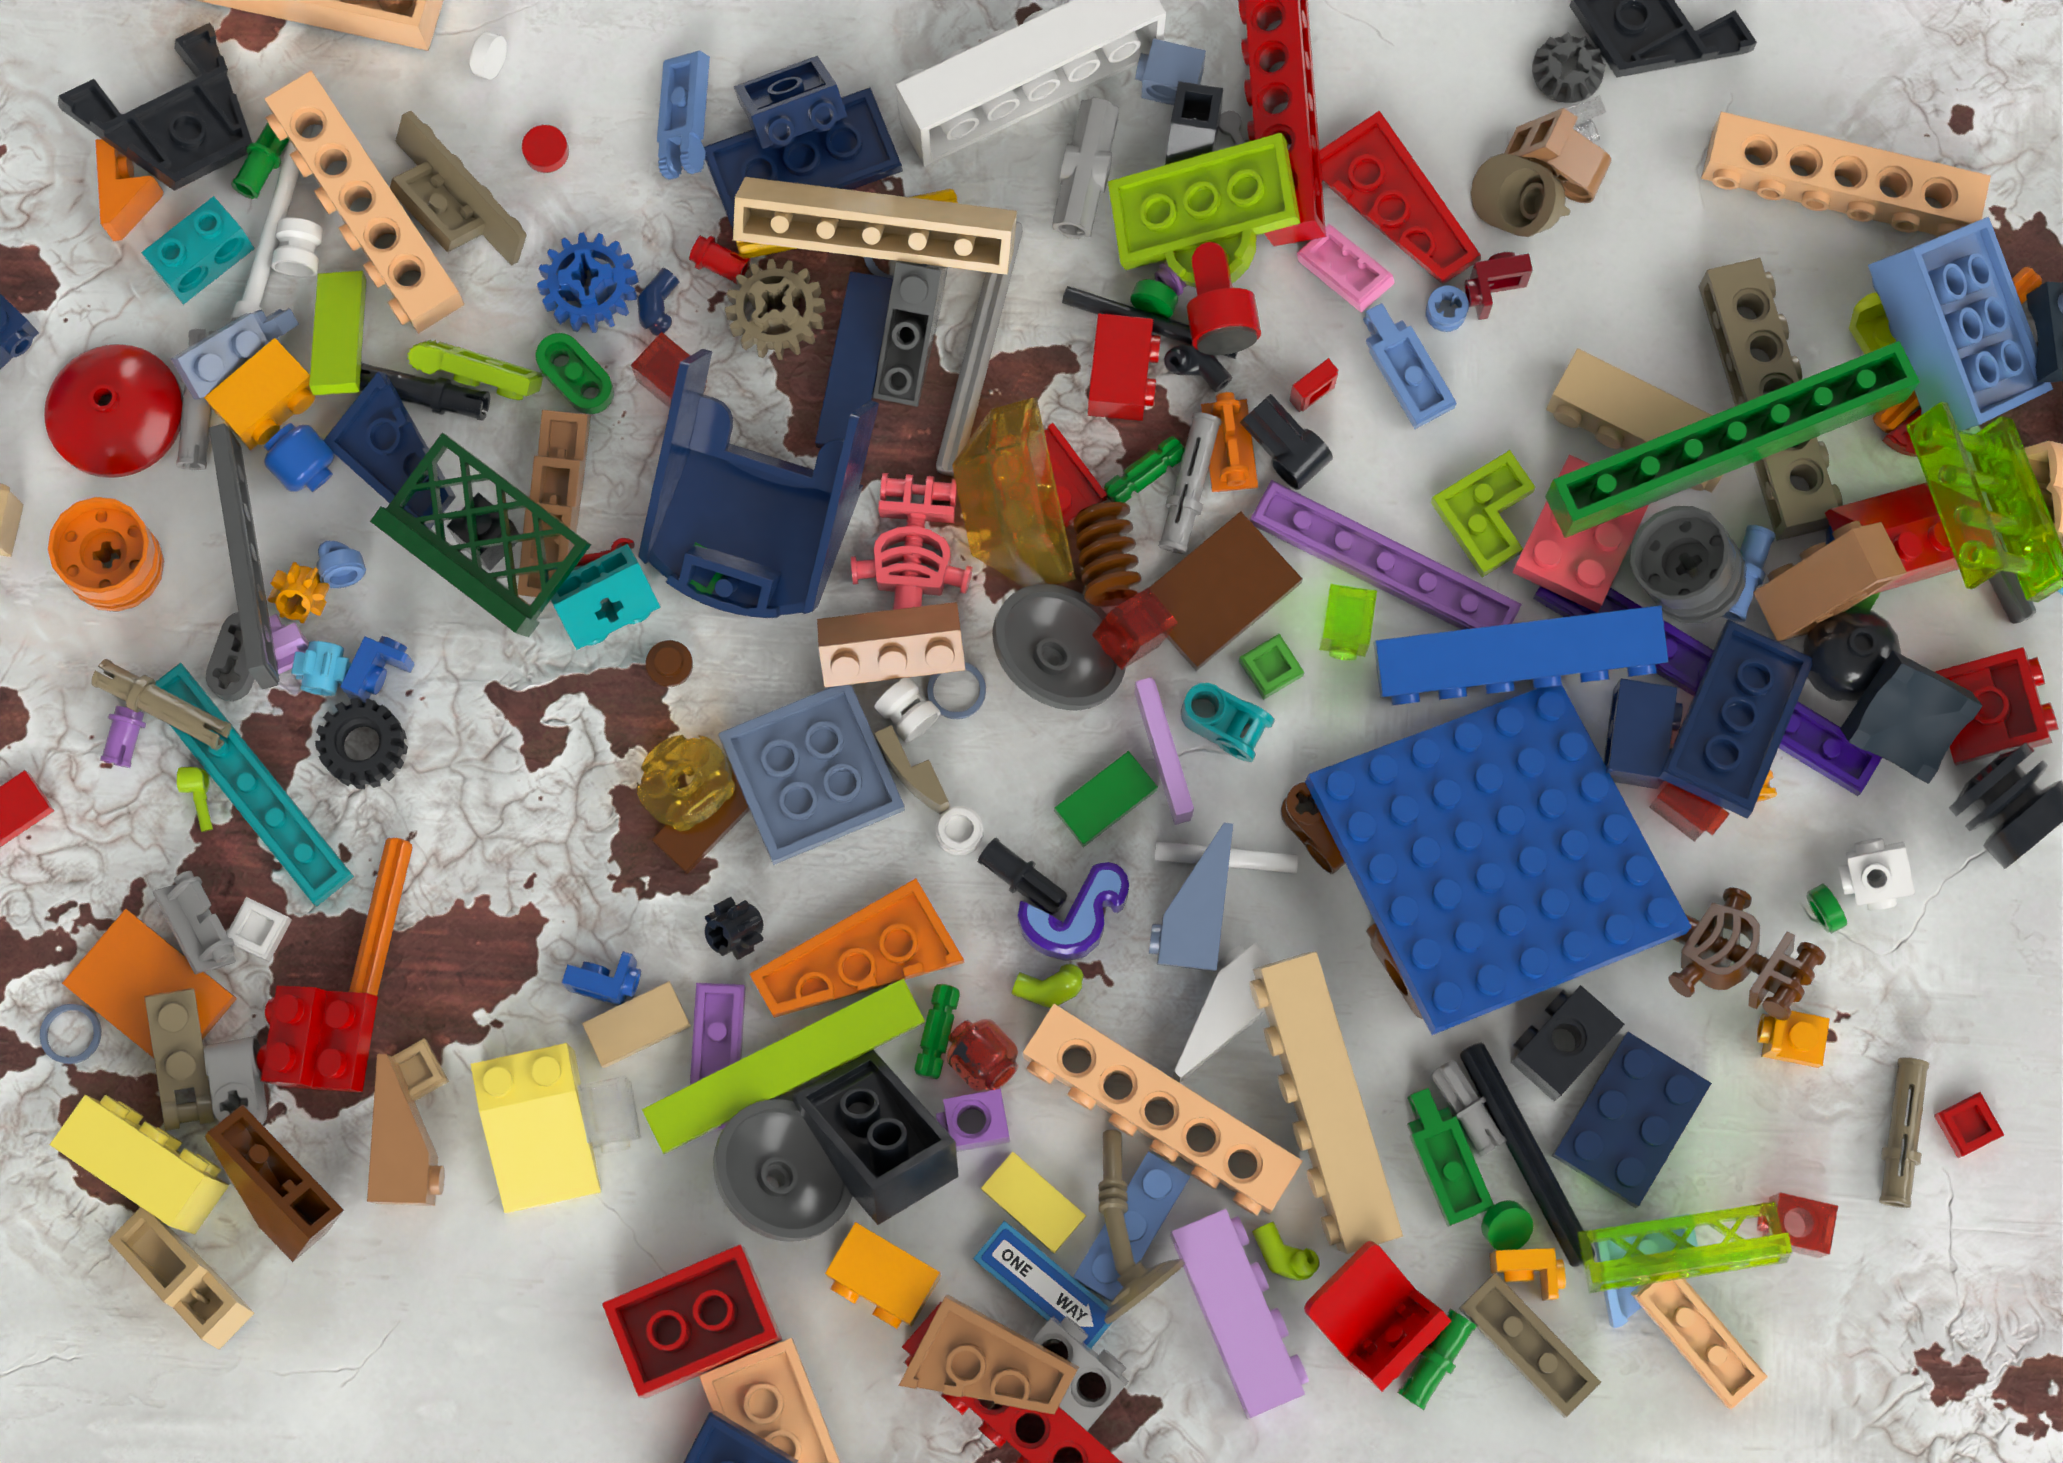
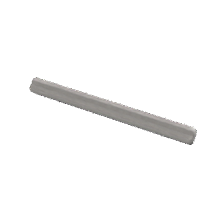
M1016 221L1014 252L1008 274L985 273L936 462L937 472L943 475L957 477L962 470L1023 232L1022 224Z

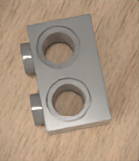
M1053 1316L1032 1341L1043 1346L1044 1342L1048 1339H1058L1066 1345L1068 1349L1067 1360L1079 1366V1369L1059 1407L1088 1431L1129 1382L1122 1376L1126 1367L1107 1350L1103 1349L1098 1355L1093 1349H1090L1083 1343L1089 1335L1072 1319L1066 1316L1060 1322ZM1095 1372L1103 1377L1106 1383L1104 1396L1098 1399H1089L1082 1394L1079 1388V1380L1084 1373Z

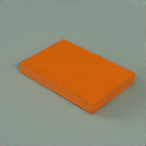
M127 909L120 914L62 982L64 986L153 1058L145 996L194 988L202 1040L237 999L207 973L194 974L186 956Z

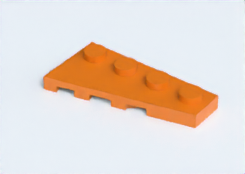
M915 878L751 972L749 975L773 1017L776 1018L890 985L901 979L907 980L965 962L924 890Z

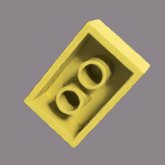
M84 1095L49 1145L168 1226L196 1234L229 1187L227 1183L217 1177L222 1169L200 1154H194L186 1148L179 1152L178 1149L182 1142L159 1127L156 1128L146 1121L142 1126L139 1125L143 1116L123 1102H117L107 1095H104L101 1101Z

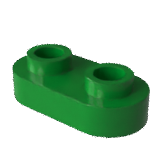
M554 333L548 335L539 343L536 349V362L541 373L577 411L593 415L609 407L614 397V387L609 375L572 336L564 333ZM559 356L569 357L567 364L564 366H555L553 363ZM590 387L599 389V393L594 398H585L583 396L585 390Z

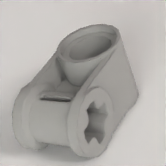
M256 1036L205 1046L204 1060L210 1082L212 1110L219 1122L240 1107L241 1100L248 1103L246 1108L262 1125L267 1118L268 1109L264 1082L261 1081L262 1073L257 1067V1054L261 1047Z

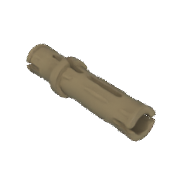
M104 659L98 665L99 668L104 670L103 673L105 675L95 670L92 676V686L101 688L126 701V706L137 713L143 710L211 746L214 750L220 749L225 743L219 739L220 736L218 734L225 738H228L230 734L231 723L222 721L155 686L156 682L154 679L146 675L138 677L114 664L109 659Z
M1903 1057L1898 1058L1897 1062L1898 1071L1892 1103L1888 1145L1882 1148L1881 1159L1885 1161L1879 1203L1892 1207L1910 1208L1912 1204L1911 1194L1915 1166L1921 1165L1922 1154L1917 1152L1929 1062ZM1909 1089H1910V1090H1911V1094H1910V1102H1909V1109H1908L1907 1125L1905 1126L1904 1123H1905V1116H1906L1907 1100H1908V1093H1909ZM1902 1139H1904V1148H1903V1154H1902V1159H1901V1171H1900V1177H1899V1176H1898V1169H1899V1162H1900V1158H1901V1150H1902L1901 1146H1902Z

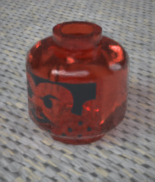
M981 1019L975 1023L966 1020L959 1024L948 1038L952 1044L947 1052V1062L973 1090L980 1091L988 1088L991 1091L999 1089L1013 1077L1019 1065L1016 1063L1018 1056L1017 1046L991 1019Z

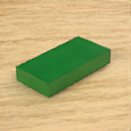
M1127 751L1054 807V812L1084 848L1158 791V786L1133 755Z

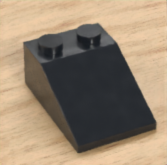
M874 1049L792 1095L794 1104L849 1192L877 1225L959 1177L956 1141Z

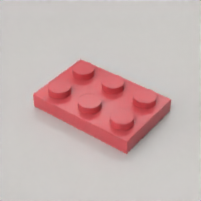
M1569 454L1559 477L1590 464ZM1546 501L1512 573L1598 613L1649 505L1564 538L1554 514Z

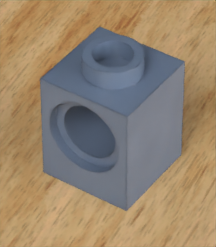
M1153 38L1149 55L1141 53L1136 70L1135 80L1142 81L1141 98L1174 106L1178 81L1193 84L1201 83L1206 50Z

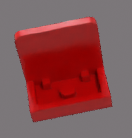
M1373 1241L1364 1243L1304 1306L1307 1316L1348 1363L1381 1392L1393 1380L1399 1377L1403 1370L1451 1322L1441 1308L1415 1289L1383 1249Z

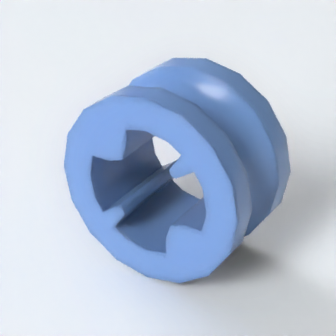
M1445 285L1434 290L1426 306L1428 323L1434 329L1441 332L1457 330L1463 324L1469 310V301L1466 294L1454 286ZM1442 300L1451 301L1450 307L1454 304L1457 305L1458 308L1455 309L1453 317H1444V311L1441 313L1436 311L1439 309Z

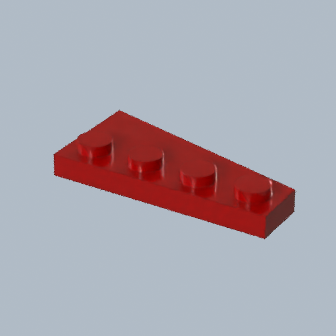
M1380 110L1320 150L1322 182L1442 285L1474 265L1475 262L1481 260V254Z

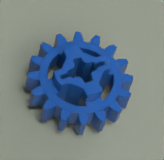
M584 232L579 233L578 243L574 245L566 238L561 239L564 250L558 253L555 250L549 249L547 254L552 264L539 266L540 274L546 280L538 282L537 287L540 294L545 296L542 302L546 311L555 310L553 315L556 322L560 325L570 318L571 327L575 332L580 330L583 323H588L592 333H596L598 322L603 320L612 328L615 326L612 315L616 312L624 316L629 314L624 301H634L637 299L636 290L630 285L638 283L639 279L636 270L631 269L634 264L630 254L621 255L622 248L616 240L607 247L604 236L600 233L597 234L594 242H588ZM595 258L602 259L608 262V264H601ZM587 270L590 271L592 277L588 296L584 288L586 279H588ZM567 301H576L582 308L573 306Z

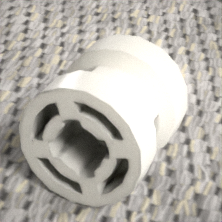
M283 218L279 220L276 238L279 240L280 247L273 252L271 267L281 274L292 277L307 278L315 276L319 264L315 251L322 243L323 228L317 223L300 218Z
M910 677L901 679L880 697L874 706L884 719H891L896 725V733L905 743H910L921 736L934 724L941 714L932 701L923 700L919 695V687Z

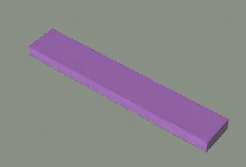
M1273 480L1270 481L1250 519L1255 527L1461 630L1512 624L1522 605Z

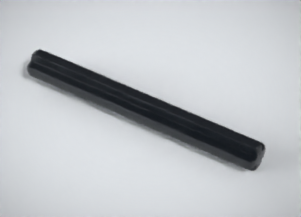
M1480 1042L1467 1047L1460 1053V1058L1480 1096L1485 1098V1106L1498 1130L1506 1138L1505 1143L1569 1264L1572 1267H1578L1592 1260L1595 1257V1251L1485 1044Z

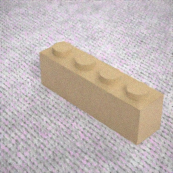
M1579 348L1574 353L1546 408L1563 425L1571 428L1579 426L1595 434V438L1603 445L1613 449L1621 447L1625 450L1712 416ZM1723 475L1693 486L1691 489L1697 491L1705 489L1712 493Z

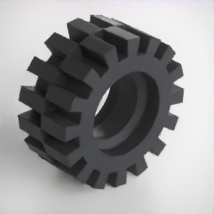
M359 698L350 699L351 705L348 706L340 702L335 705L338 711L333 715L328 711L323 716L326 720L325 726L318 725L316 731L320 736V741H315L316 750L320 753L318 757L321 763L341 783L347 786L353 784L357 789H365L366 784H370L373 788L381 786L379 780L384 777L390 781L395 777L392 773L395 767L402 768L404 761L401 759L402 754H407L408 746L404 743V739H407L400 725L401 723L383 704L381 706L378 705L375 700L366 699V703H364ZM359 727L372 728L379 736L377 751L365 760L349 758L344 748L345 740L349 733Z

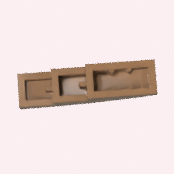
M542 410L538 456H534L530 498L576 532L591 415ZM526 507L523 534L534 532L532 512ZM542 520L543 531L553 529ZM562 535L544 538L547 564L563 561L574 547V544ZM535 540L522 541L520 568L538 565ZM556 570L548 571L549 579ZM540 573L519 575L518 595L537 597L542 590Z

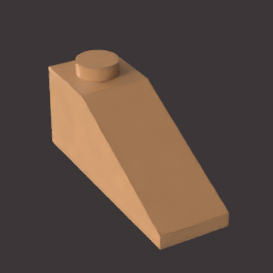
M377 1054L367 1202L389 1205L435 1206L436 1195H442L444 1190V1166L438 1165V1155L415 1101L412 1100L408 1092L409 1088L400 1066L396 1063L394 1057L387 1054Z

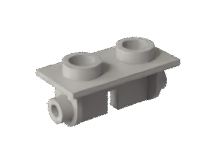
M192 871L183 872L174 878L176 885L160 888L152 892L194 974L236 962L231 948L234 945V941L232 938H228L218 916L211 914L209 910L211 903L201 886L202 880L199 876L194 877Z

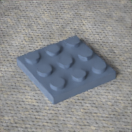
M852 685L830 687L718 733L719 740L773 865L905 811L904 803Z

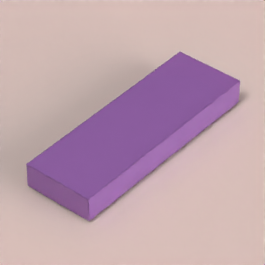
M696 983L690 1085L741 1060L745 985ZM726 1123V1124H724V1125H722V1126H720V1127H718V1128H716V1129H714V1130H723L724 1127H725L728 1123Z

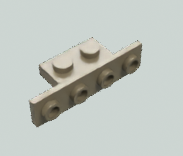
M412 111L402 114L395 142L417 166L392 178L390 189L395 197L447 253L483 235L511 266L518 263L527 237L519 221L503 209L493 198L489 189L481 185L464 167L459 157L452 154L441 143L427 124L423 123Z

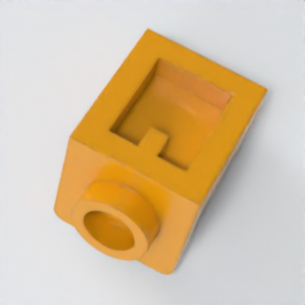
M1791 1011L1792 1014L1788 1020H1779L1769 1014L1761 1015L1757 1028V1042L1763 1043L1761 1057L1816 1068L1823 1066L1830 1018Z
M1555 1248L1500 1250L1489 1254L1491 1274L1504 1273V1282L1533 1281L1534 1272L1540 1271L1542 1301L1558 1299V1289H1565L1566 1274L1563 1259H1556Z

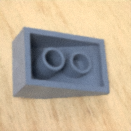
M1223 823L1164 913L1161 925L1152 924L1149 954L1158 955L1157 965L1206 971L1217 970L1233 833L1232 823Z

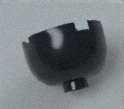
M1857 606L1819 622L1805 637L1803 653L1812 658V667L1808 674V679L1815 689L1829 699L1836 701L1843 699L1847 701L1857 700L1856 702H1858L1891 651L1894 650L1901 654L1898 635L1889 621L1873 610Z

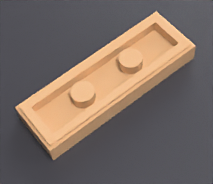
M1667 1261L1631 1293L1634 1299L1727 1408L1732 1409L1768 1377L1672 1263Z

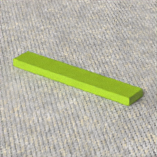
M901 979L643 1108L642 1112L663 1154H666L728 1123L738 1112L747 1106L764 1100L776 1099L925 1023V1020L905 980Z

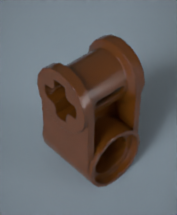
M1302 782L1295 785L1282 802L1280 810L1281 819L1303 843L1309 854L1321 868L1329 874H1334L1346 863L1306 783ZM1309 800L1314 807L1310 812L1306 811L1300 815L1295 808L1298 803L1303 804Z

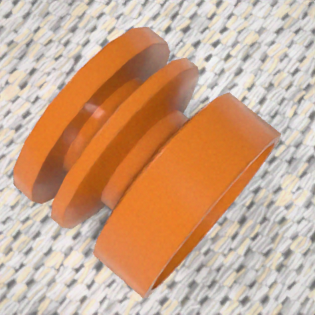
M93 497L76 502L60 514L50 530L48 553L52 568L81 601L98 610L119 612L136 607L153 594L162 579L164 557L159 541L133 508L116 499ZM116 553L120 558L114 559L112 567L107 568L103 563L109 562L111 554Z

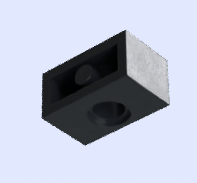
M1581 985L1571 995L1563 989L1544 1010L1551 1018L1543 1027L1538 1030L1531 1024L1513 1044V1047L1519 1053L1510 1063L1553 1101H1556L1563 1095L1625 1025ZM1555 1029H1566L1573 1035L1575 1039L1573 1051L1564 1052L1554 1045L1552 1033Z

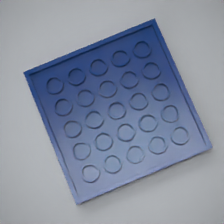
M1563 685L1537 688L1308 774L1305 780L1431 1035L1687 934L1692 927L1610 773H1606L1607 767Z

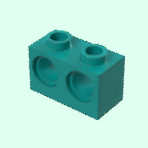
M213 196L141 253L155 273L184 305L255 248L241 226Z

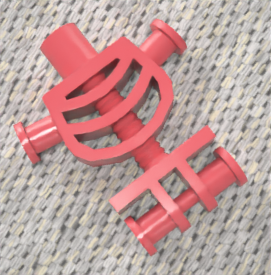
M888 473L882 474L878 506L879 516L881 518L907 520V525L884 532L878 537L874 545V559L857 561L856 556L851 557L853 585L858 584V579L876 578L879 591L895 592L893 610L922 606L923 594L940 596L945 584L961 588L960 593H967L973 567L967 566L966 570L950 566L951 552L946 539L930 529H926L924 526L925 521L955 523L958 479H952V483L934 482V476H927L926 485L914 484V475L906 474L905 479L888 478ZM913 494L925 495L924 504L912 503ZM887 496L901 497L903 502L886 501ZM933 500L949 501L950 506L933 505ZM899 542H905V546H899L888 549L889 546H892ZM923 543L929 544L937 550H939L942 557H940L933 551L922 548ZM921 563L927 564V565H929V566L935 568L938 572H936V571H934V570H932V569H930V568H928V567H926V566L920 565V564H921Z

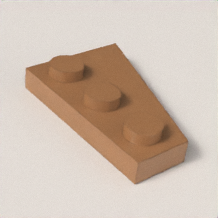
M947 1294L898 1386L914 1389L918 1387L943 1392L946 1395L972 1397L994 1401L995 1404L1055 1414L1079 1366Z

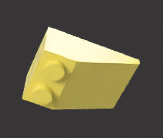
M567 1043L470 1064L479 1114L504 1213L601 1193L576 1054Z

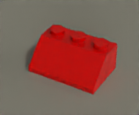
M1934 480L1831 508L1825 512L1833 532L1854 521H1859L1861 526L1882 522L1907 573L1874 594L1968 567L2002 545L1982 502Z

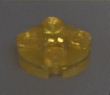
M684 735L668 738L649 752L641 766L644 772L641 778V786L637 782V793L641 803L657 821L671 825L679 831L689 830L695 824L708 819L733 795L735 790L732 768L728 758L714 741L705 736L698 735L700 739H686ZM684 773L689 777L694 775L692 782L688 786L676 789L680 785L678 780L680 775Z

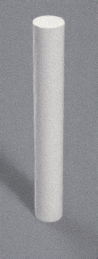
M1156 841L1154 860L1197 864L1208 846ZM1231 848L1229 867L1297 874L1298 855Z

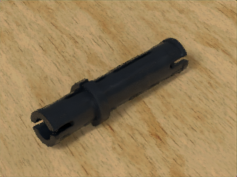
M361 362L359 388L361 392L376 373L381 371L387 374L401 401L429 407L432 409V413L444 415L445 412H451L481 421L487 416L482 410L487 412L489 410L490 393L488 391L454 385L450 379L439 377L437 380L427 379Z

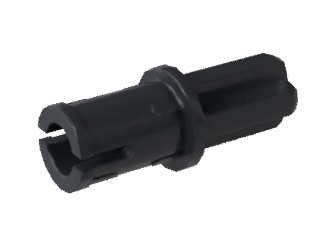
M994 838L983 850L977 862L981 865L983 864L1009 884V891L1011 893L1018 891L1050 915L1058 912L1067 899L1066 892L1034 868L1036 865L1034 861L1031 860L1027 863L999 842L998 838Z

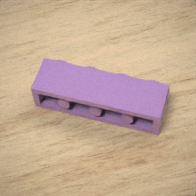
M1224 1209L1172 1231L1170 1237L1179 1258L1183 1259L1186 1263L1183 1268L1247 1419L1305 1395L1302 1385L1309 1382L1306 1371L1297 1354L1291 1357L1288 1355L1282 1338L1289 1336L1287 1327L1278 1308L1273 1310L1268 1308L1262 1292L1269 1290V1286L1259 1263L1255 1262L1250 1265L1242 1246L1249 1244V1239L1240 1218L1237 1216L1230 1219L1227 1209Z

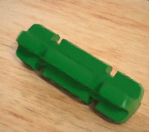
M1174 436L1168 437L1158 445L1159 448L1156 452L1150 450L1124 469L1123 476L1116 475L1106 482L1104 491L1107 493V498L1110 502L1125 503L1132 498L1131 494L1133 491L1139 493L1165 474L1167 466L1173 468L1180 463L1185 450L1180 441Z
M937 984L934 987L931 1004L934 1006L933 1009L928 1011L920 1043L923 1051L918 1053L914 1068L915 1073L921 1077L938 1079L941 1075L944 1062L941 1055L946 1054L954 1021L952 1010L957 1009L960 997L959 989L954 986Z

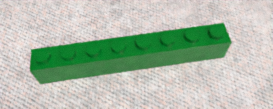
M1897 341L1555 478L1545 497L1564 538H1567L1902 403L1909 398L1920 381L1900 341Z

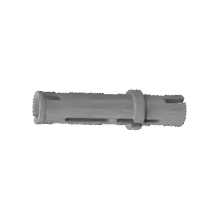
M192 329L189 331L188 348L207 337L205 336L206 329ZM186 385L184 388L176 465L185 469L187 464H190L189 470H204L207 468L206 456L211 406L204 397L202 399H193Z
M1194 412L1192 415L1193 420L1173 495H1168L1165 504L1169 511L1158 546L1169 552L1187 554L1196 515H1201L1203 504L1200 502V498L1210 466L1218 429L1222 422L1220 418L1207 413Z

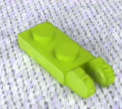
M428 340L418 343V345L415 344L412 348H409L410 352L407 353L409 355L407 358L409 359V364L412 365V368H416L417 371L422 370L423 373L431 375L437 371L444 370L454 373L453 380L476 387L480 386L481 382L497 387L496 393L498 395L514 400H523L524 396L527 397L539 392L544 377L540 372L443 342L437 343L436 340Z

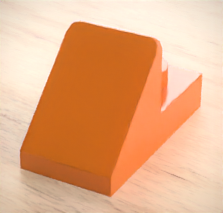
M95 139L100 224L113 241H120L129 234L161 199L164 191L153 176L134 177L132 160L104 140Z

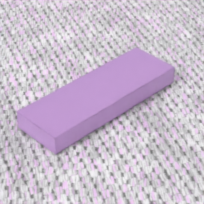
M1152 677L1136 681L1134 694L1174 825L1191 821L1194 807L1155 680H1152Z

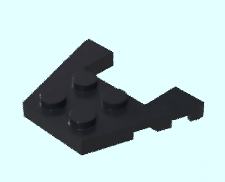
M1571 0L1569 5L1595 46L1600 48L1601 55L1617 78L1746 54L1753 51L1757 44V41L1736 10L1695 31L1675 0Z
M210 22L175 39L174 49L196 76V79L125 114H121L95 79L58 96V106L63 112L173 191L248 154L247 147L252 143L236 93L233 94L227 76L228 69L224 57L220 55L216 43L217 36L214 27Z

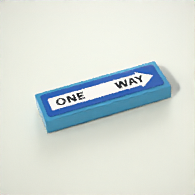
M1003 1221L973 1258L974 1261L1046 1321H1049L1053 1316L1060 1322L1066 1316L1072 1319L1089 1335L1083 1343L1090 1349H1092L1112 1324L1107 1325L1104 1321L1109 1308L1106 1304L1006 1221Z

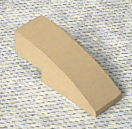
M142 1207L108 1240L164 1303L174 1308L203 1341L220 1350L254 1314L247 1304L167 1224Z

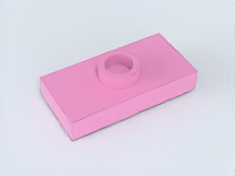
M1330 224L1326 226V237L1310 240L1297 252L1298 262L1361 313L1394 284L1393 275Z

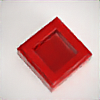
M1329 358L1292 385L1289 401L1298 412L1305 411L1335 388L1339 370Z
M1981 1092L1934 1115L1957 1158H1961L2004 1136L2001 1127Z

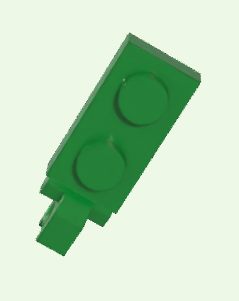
M1429 1088L1412 1093L1407 1099L1416 1120L1407 1123L1411 1134L1409 1137L1447 1227L1488 1211L1494 1203L1457 1117L1452 1116L1448 1107L1438 1111Z

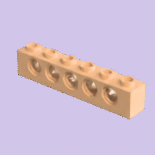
M307 72L264 98L272 114L265 117L268 124L280 141L288 137L295 147L296 151L289 155L304 178L312 174L320 185L314 193L326 212L331 214L337 211L345 224L338 229L352 251L361 247L369 261L363 264V267L377 288L385 284L394 298L387 303L399 322L404 325L410 321L419 334L464 306L459 291L313 72ZM314 124L323 126L317 136L313 138L302 137L303 131L308 126ZM335 161L347 163L345 170L340 174L329 175L326 173L328 166ZM361 197L372 199L370 206L366 210L361 212L350 210L352 203L356 199ZM393 234L396 236L394 244L389 248L379 249L374 247L376 240L381 235ZM413 270L421 273L420 279L414 285L403 286L399 284V279L405 272Z
M1721 111L1711 133L1701 179L1712 181L1715 186L1722 189L1733 190L1741 188L1757 192L1760 197L1768 200L1787 199L1800 202L1805 208L1810 210L1824 211L1829 209L1846 213L1850 219L1867 222L1875 220L1891 224L1894 229L1901 232L1921 231L1938 237L1982 219L1991 176ZM1745 155L1759 157L1764 165L1750 163ZM1797 165L1804 168L1808 176L1795 174L1790 166ZM1835 176L1846 177L1853 186L1846 187L1839 184ZM1880 187L1891 188L1895 191L1897 197L1886 196ZM1925 197L1936 199L1942 208L1930 206Z
M1053 1004L1023 1051V1058L1030 1062L1026 1070L1047 1084H1051L1054 1078L1071 1088L1067 1096L1088 1110H1092L1095 1104L1112 1114L1108 1122L1127 1135L1133 1137L1137 1130L1153 1140L1149 1148L1172 1163L1175 1162L1177 1157H1180L1194 1166L1191 1172L1192 1176L1213 1189H1216L1218 1184L1221 1183L1236 1193L1232 1201L1253 1215L1257 1216L1260 1210L1268 1214L1272 1212L1303 1160L1056 1004ZM1072 1049L1084 1050L1091 1059L1088 1069L1081 1073L1068 1071L1062 1062L1068 1051ZM1113 1075L1125 1076L1132 1085V1091L1123 1099H1113L1104 1090L1105 1081ZM1153 1101L1166 1102L1173 1111V1118L1169 1123L1162 1126L1150 1123L1145 1116V1109L1148 1104ZM1194 1127H1205L1213 1134L1214 1145L1205 1152L1194 1151L1187 1143V1133ZM1246 1153L1251 1156L1255 1162L1254 1174L1245 1179L1235 1177L1228 1167V1160L1232 1155Z

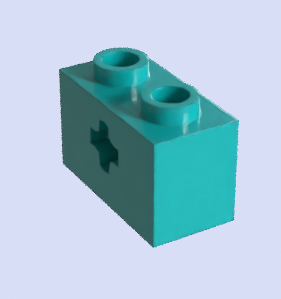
M628 544L571 572L551 599L576 650L586 645H596L604 641L610 633L627 624L640 623L648 618L651 612L661 608ZM608 598L606 602L600 603L601 600Z

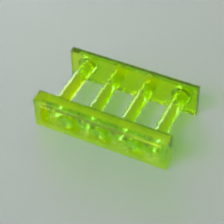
M1941 401L1906 426L1966 588L1974 589L2000 571L2017 574L2027 601L2039 603L2063 588V547L2013 419L2000 416L1976 434L1963 432L1957 429L1948 403ZM1966 452L1971 453L1977 471L1972 469ZM1982 492L1986 493L1992 511H1988ZM1997 532L2001 533L2008 552H2004Z

